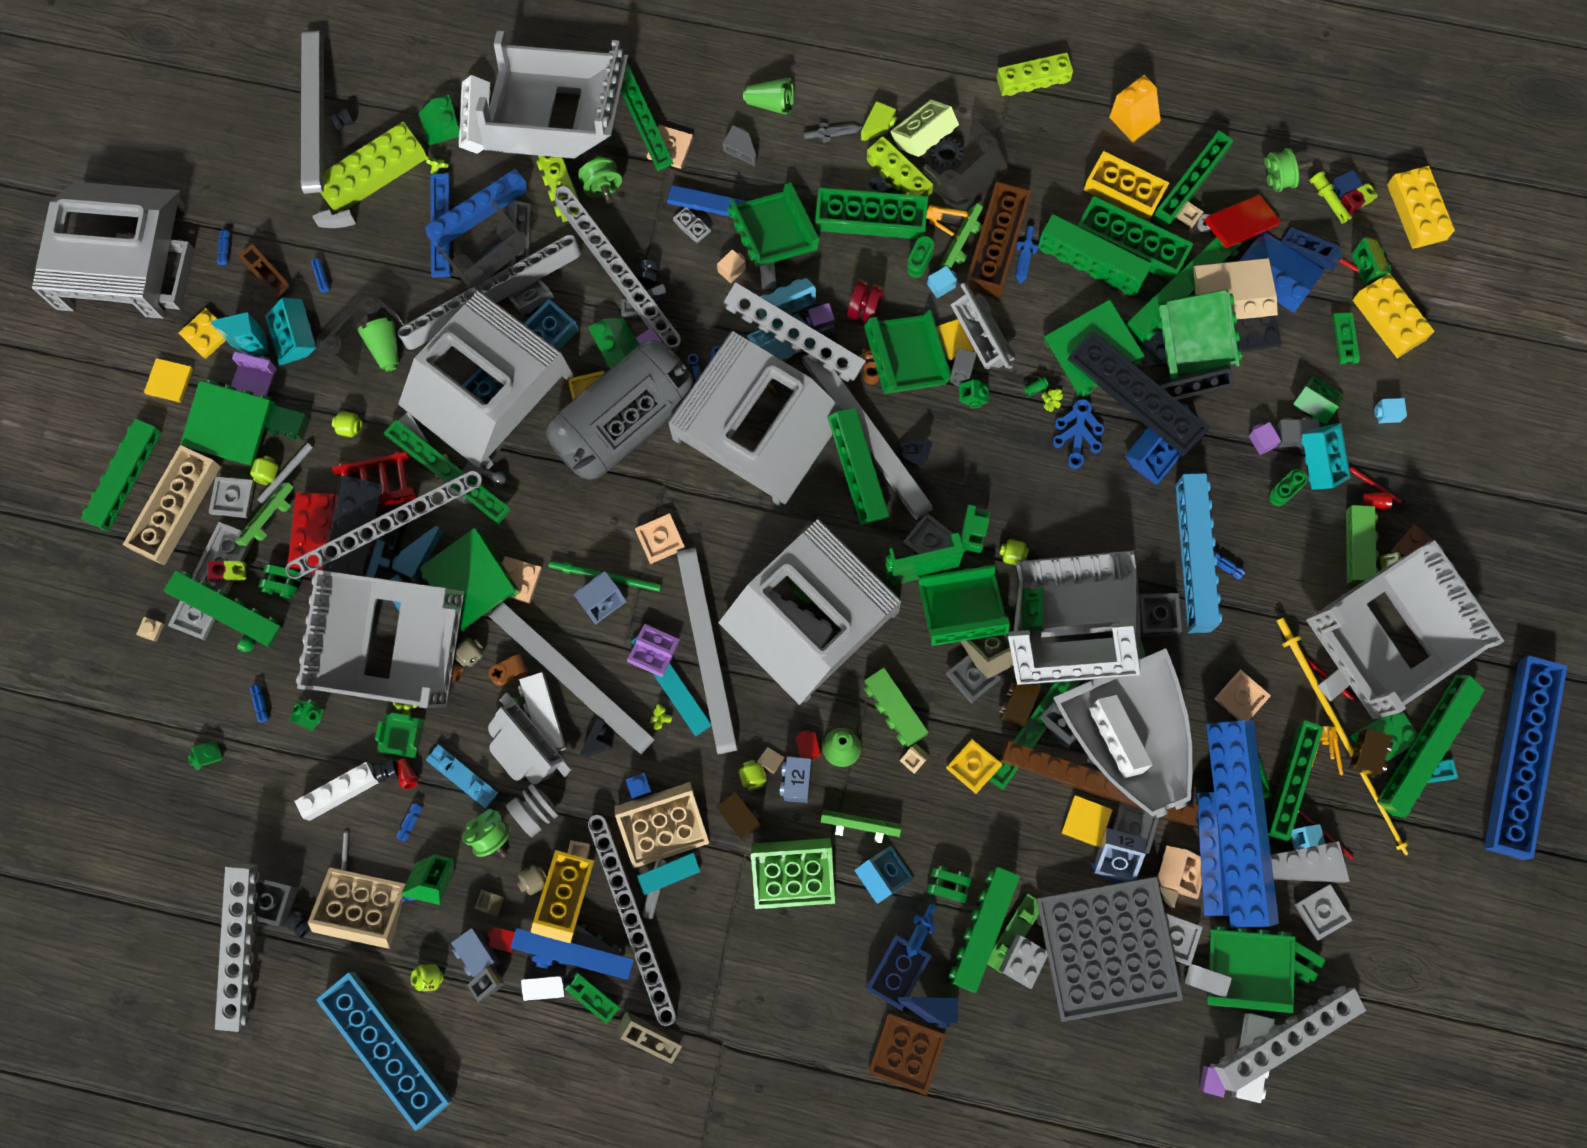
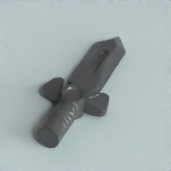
M820 123L819 130L803 132L804 139L819 137L823 143L831 141L833 136L857 133L863 126L850 123L828 127L827 123Z

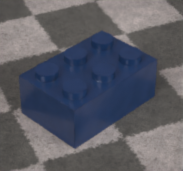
M895 935L865 989L902 1010L904 1005L898 1001V997L910 996L932 955L920 949L918 954L908 958L906 947L909 942Z

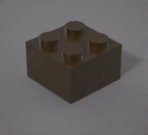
M1012 682L1006 694L1009 699L1004 701L998 713L1001 715L1000 721L1022 729L1029 718L1041 687L1034 684L1017 685V682Z
M1371 729L1359 731L1348 769L1369 776L1381 775L1387 768L1388 761L1385 760L1387 753H1390L1393 747L1392 736Z
M734 792L716 807L743 842L761 828L759 823L761 818L754 809L750 811L747 808L749 806L748 801L742 794L738 796Z

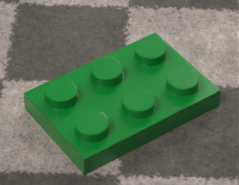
M1403 712L1381 717L1359 730L1371 729L1392 736L1393 747L1391 752L1387 753L1386 761L1410 748L1418 736V733ZM1359 731L1348 737L1354 747Z

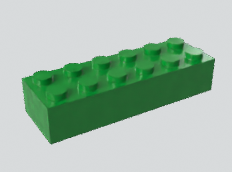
M819 188L815 231L919 239L925 236L928 196Z
M1093 196L1077 225L1152 263L1149 272L1168 281L1173 280L1178 275L1193 246V243Z
M1052 214L1045 226L1038 248L1043 253L1051 254L1057 257L1059 261L1067 262L1073 265L1075 269L1083 270L1089 273L1091 277L1101 279L1110 287H1116L1126 295L1134 297L1138 294L1152 266V263Z
M999 867L988 872L985 883H988L987 887L981 890L978 897V902L981 903L979 908L974 909L970 919L973 921L971 928L966 929L963 937L966 940L965 945L959 948L956 959L959 961L957 966H952L948 977L951 979V984L972 993H977L1020 876Z

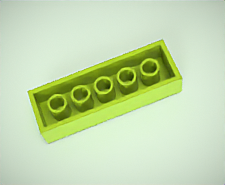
M401 122L325 170L324 192L320 193L333 212L337 214L340 211L349 209L424 161L426 154L406 124Z

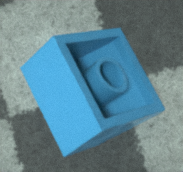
M892 846L870 858L854 870L877 904L914 879Z

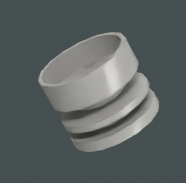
M531 784L528 787L533 793L532 796L524 790L522 793L526 801L522 802L515 797L505 806L530 837H534L542 830L538 822L540 819L549 824L551 821L547 817V813L554 819L559 815L547 795L542 790L536 788L534 784Z

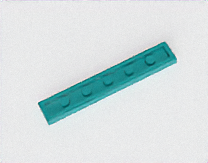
M637 637L631 641L634 646L636 644ZM670 663L663 677L653 674L695 737L712 726Z

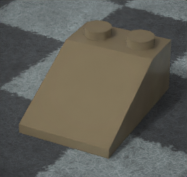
M1008 634L960 641L976 667L988 679L1014 666Z

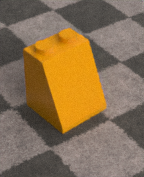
M1145 75L1116 96L1109 117L1132 142L1136 141L1161 121L1157 88Z

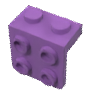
M234 352L232 359L237 363L238 367L231 386L236 387L235 391L242 392V389L253 392V396L259 397L260 394L267 396L277 368L267 357L260 356L257 358L247 352H242V354Z

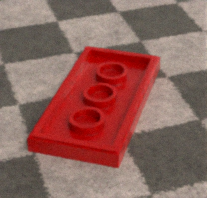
M1260 195L1207 216L1204 220L1225 248L1277 227L1281 223V220Z

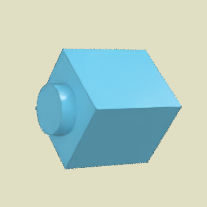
M945 266L928 277L927 285L936 298H939L956 287L957 276L953 270L950 271Z
M1405 398L1382 399L1374 409L1378 423H1395L1407 417Z
M1320 824L1293 829L1291 840L1294 850L1325 844Z

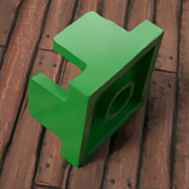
M968 505L960 539L964 552L968 550L981 553L990 512L978 510L973 505Z
M397 713L385 714L383 721L378 722L376 731L377 752L417 759L425 720Z

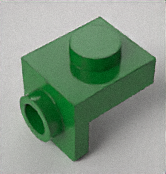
M216 740L192 747L188 760L191 766L194 765L195 770H200L204 765L222 760Z

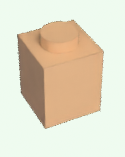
M731 250L717 263L718 272L732 283L746 269V259L741 253Z

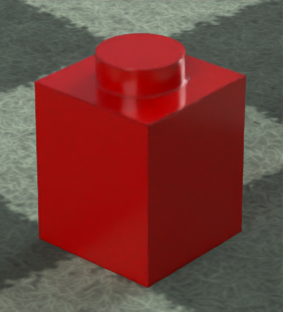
M810 730L800 732L799 736L796 737L800 758L811 760L820 758L821 754L815 732L810 733Z
M493 927V930H490L487 936L488 947L515 953V949H511L515 932Z

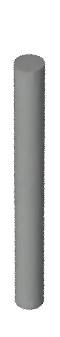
M307 443L257 500L263 504L313 447Z

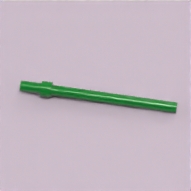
M550 560L548 566L549 568L562 570L563 573H576L589 577H595L603 573L602 571L575 566L570 562L561 563ZM607 573L613 582L657 592L661 591V584Z

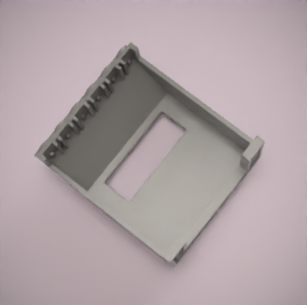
M497 31L494 48L499 73L490 107H488L487 98L479 97L476 107L484 150L576 158L611 136L628 55H623V49H620V41L612 40L613 51H610V54L507 45L505 32ZM557 93L580 95L573 129L549 128Z
M73 182L49 203L32 289L56 310L74 311L76 304L69 298L132 303L145 317L164 319L165 311L158 303L176 210L178 207L180 211H185L186 206L179 197L180 190ZM71 212L139 217L133 239L66 233Z
M478 290L414 358L398 405L477 468L484 465L487 469H490L493 465L489 458L492 452L561 376L569 381L573 374L560 351ZM454 348L504 385L487 405L438 368Z
M732 331L668 423L674 441L680 443L681 440L771 495L773 502L780 505L781 502L783 504L787 503L832 436L827 417L843 409L813 379ZM774 378L794 392L754 451H751L731 439V437L771 379Z
M817 519L746 586L718 623L800 705L803 701L806 703L811 698V694L891 617L894 618L899 613L901 600L836 535ZM786 576L841 629V632L824 648H821L768 595Z
M1435 540L1426 543L1380 570L1306 619L1372 719L1402 712L1406 709L1405 705L1486 649L1498 646L1504 642L1500 631L1494 627L1489 619V615L1483 611L1476 596L1470 592L1465 580L1459 576L1454 564L1448 560L1443 553L1442 547ZM1383 592L1387 594L1429 656L1412 669L1409 668L1367 606L1368 602Z
M1134 550L1017 562L1019 588L1014 631L1008 633L1017 685L1141 676V616ZM1043 586V631H1023V588L1037 589V587ZM1113 631L1114 637L1041 644L1042 637Z
M316 570L312 578L313 591L309 597L310 610L306 616L307 629L303 636L304 648L303 653L300 655L301 667L296 679L297 689L319 690L417 705L422 708H446L464 591ZM377 599L401 602L389 679L365 675Z

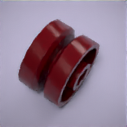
M859 278L850 299L847 317L858 320L863 312L862 319L865 323L869 318L877 317L885 286L875 283L869 292V281Z

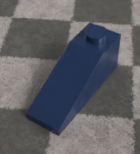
M1292 227L1281 241L1317 266L1332 272L1343 257L1338 245Z
M898 997V1001L927 1022L937 1023V1027L949 1028L950 1023H958V998Z

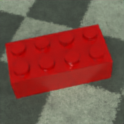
M296 493L288 563L325 545L336 497L334 494ZM310 555L307 558V563L310 566H316L319 563V558L315 555ZM297 564L289 567L291 570L301 572V568Z

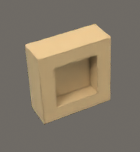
M1188 202L1179 213L1177 219L1193 228L1202 216L1203 211Z
M144 617L136 635L157 642L164 624Z
M570 840L568 854L588 859L591 845Z

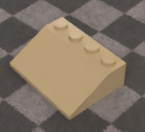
M1269 258L1194 266L1195 295L1227 289L1230 294L1233 293L1234 305H1231L1232 312L1236 313L1237 319L1278 315L1277 295Z
M690 782L614 806L615 816L633 868L709 844Z
M329 868L308 921L310 929L315 933L390 949L403 904L401 893L405 884Z

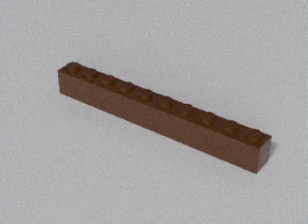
M1010 741L1004 745L1000 757L1001 763L1118 803L1142 809L1101 772ZM1186 802L1187 806L1176 810L1174 806L1167 809L1168 814L1162 816V818L1191 826L1195 823L1199 806Z

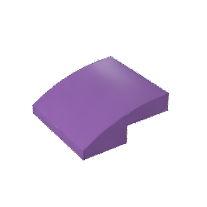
M644 624L636 639V644L627 658V662L663 677L680 639Z

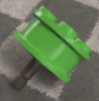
M1286 148L1283 152L1277 154L1270 152L1264 159L1268 170L1267 183L1273 187L1275 192H1281L1286 187L1296 188L1299 183L1298 170L1313 166L1311 159L1297 163L1295 155L1290 148Z
M597 156L579 169L578 178L584 184L585 194L591 198L605 197L607 203H612L613 198L611 194L622 183V177L617 172L615 161L610 158Z
M489 809L477 818L467 822L462 838L465 844L472 846L473 853L478 857H484L496 851L501 858H505L508 852L502 845L508 839L511 827L508 823L501 821V815L498 811Z

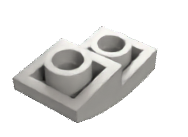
M687 207L673 217V221L696 243L711 232L700 218H696Z
M324 210L312 216L318 227L341 228L356 224L350 210L340 211L335 215L330 210Z
M1191 964L1184 983L1226 998L1232 978Z

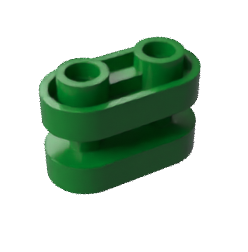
M920 237L908 257L907 273L913 278L921 277L932 259L934 242L930 237Z
M1299 469L1291 471L1270 491V502L1275 506L1286 504L1307 483L1306 473Z
M266 564L263 573L267 574L268 578L267 580H260L258 587L262 588L261 592L273 595V592L280 593L279 596L288 599L296 596L298 588L294 587L293 583L294 581L300 582L302 577L297 579L290 578L286 573V568ZM289 569L291 575L296 576L300 574V572ZM276 577L286 579L285 584L275 582Z
M937 866V869L933 868L931 877L936 878L935 885L928 884L927 893L966 903L967 894L962 893L963 886L970 887L971 879L968 878L969 874L960 871L954 874L948 872L949 868ZM944 881L956 884L955 889L944 888Z
M1295 942V958L1299 956L1306 960L1307 964L1304 966L1295 960L1294 972L1298 974L1297 978L1307 984L1309 981L1314 982L1318 974L1313 969L1315 966L1322 968L1325 959Z

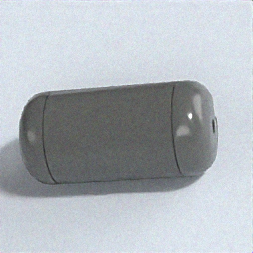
M657 340L645 341L622 358L559 411L558 414L553 416L547 424V439L558 456L575 474L587 480L597 479L603 476L674 415L695 385L694 378L676 353L666 344Z

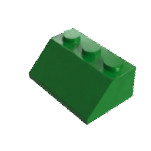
M624 318L603 319L588 327L609 369L638 346Z

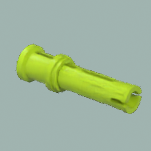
M1322 171L1310 179V183L1315 185L1319 191L1318 195L1325 198L1341 224H1344L1352 216L1333 191L1334 185L1328 182L1324 176L1325 172Z

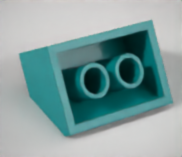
M281 298L265 315L278 363L279 365H284L308 357L316 349V343L313 339L311 325L308 322L302 299Z
M248 312L211 321V325L237 350L250 353L253 357L257 358L269 354L266 333Z
M1341 423L1311 429L1302 434V445L1306 454L1305 462L1308 465L1309 471L1308 480L1311 483L1312 490L1334 488L1351 478Z

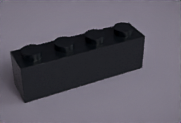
M1229 366L1178 375L1179 378L1171 379L1168 377L1154 381L1176 400L1234 386L1232 368Z
M580 920L576 923L571 943L625 956L621 953L622 948L614 943L610 946L604 942L606 939L598 932L592 934L588 931L589 926Z

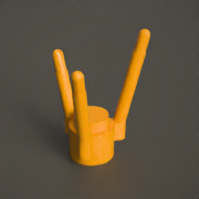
M930 204L926 217L930 219L929 224L935 225L951 236H954L955 233L938 223L937 220L941 221L944 213L967 217V212Z
M1324 726L1320 740L1322 744L1329 745L1331 759H1334L1335 750L1339 774L1343 775L1336 728Z

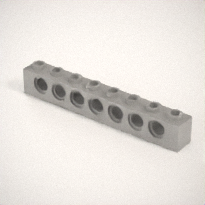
M736 282L724 301V304L727 305L726 309L734 314L736 311L743 315L742 319L751 324L754 321L759 324L758 328L763 332H772L775 334V339L782 343L787 341L792 344L790 348L799 353L802 350L808 354L806 356L808 359L815 363L817 360L824 364L823 368L830 372H833V370L840 373L839 377L847 382L849 380L854 381L865 363V360ZM746 299L750 302L751 305L748 309L740 307L739 304L742 300ZM759 309L766 311L767 316L764 319L756 317V312ZM780 319L783 323L782 328L775 329L772 326L773 320ZM790 329L798 330V338H790L788 331ZM808 338L813 339L815 342V347L812 349H808L804 344ZM823 348H828L831 351L830 358H823L821 356ZM839 358L846 359L847 366L845 368L838 367L837 360Z
M232 863L225 867L215 1030L239 1032L249 1023L248 1005L251 1001L249 985L252 982L250 968L254 958L252 944L255 940L253 924L256 921L254 906L258 897L255 891L256 883L259 879L257 865ZM240 882L245 887L244 891L239 886ZM238 903L242 904L243 911L239 909ZM237 923L241 925L242 931L237 928ZM236 943L240 946L241 951L236 949ZM234 964L239 966V971L235 969ZM233 984L238 987V991L234 990ZM232 1004L235 1005L237 1012L232 1009Z
M1340 986L1334 990L1332 995L1318 999V1003L1314 1006L1310 1005L1303 1008L1302 1013L1299 1015L1288 1017L1285 1020L1286 1023L1281 1026L1272 1027L1269 1029L1268 1034L1254 1038L1252 1040L1253 1043L1250 1045L1239 1047L1236 1050L1237 1053L1221 1058L1219 1060L1220 1063L1215 1065L1214 1068L1225 1090L1236 1092L1359 1016L1366 1009L1355 988ZM1289 1033H1291V1039H1290V1040L1288 1039ZM1274 1042L1275 1048L1272 1051V1044ZM1256 1053H1258L1257 1061L1255 1060ZM1241 1063V1064H1242V1068H1241V1070L1239 1071L1238 1066H1239V1064Z

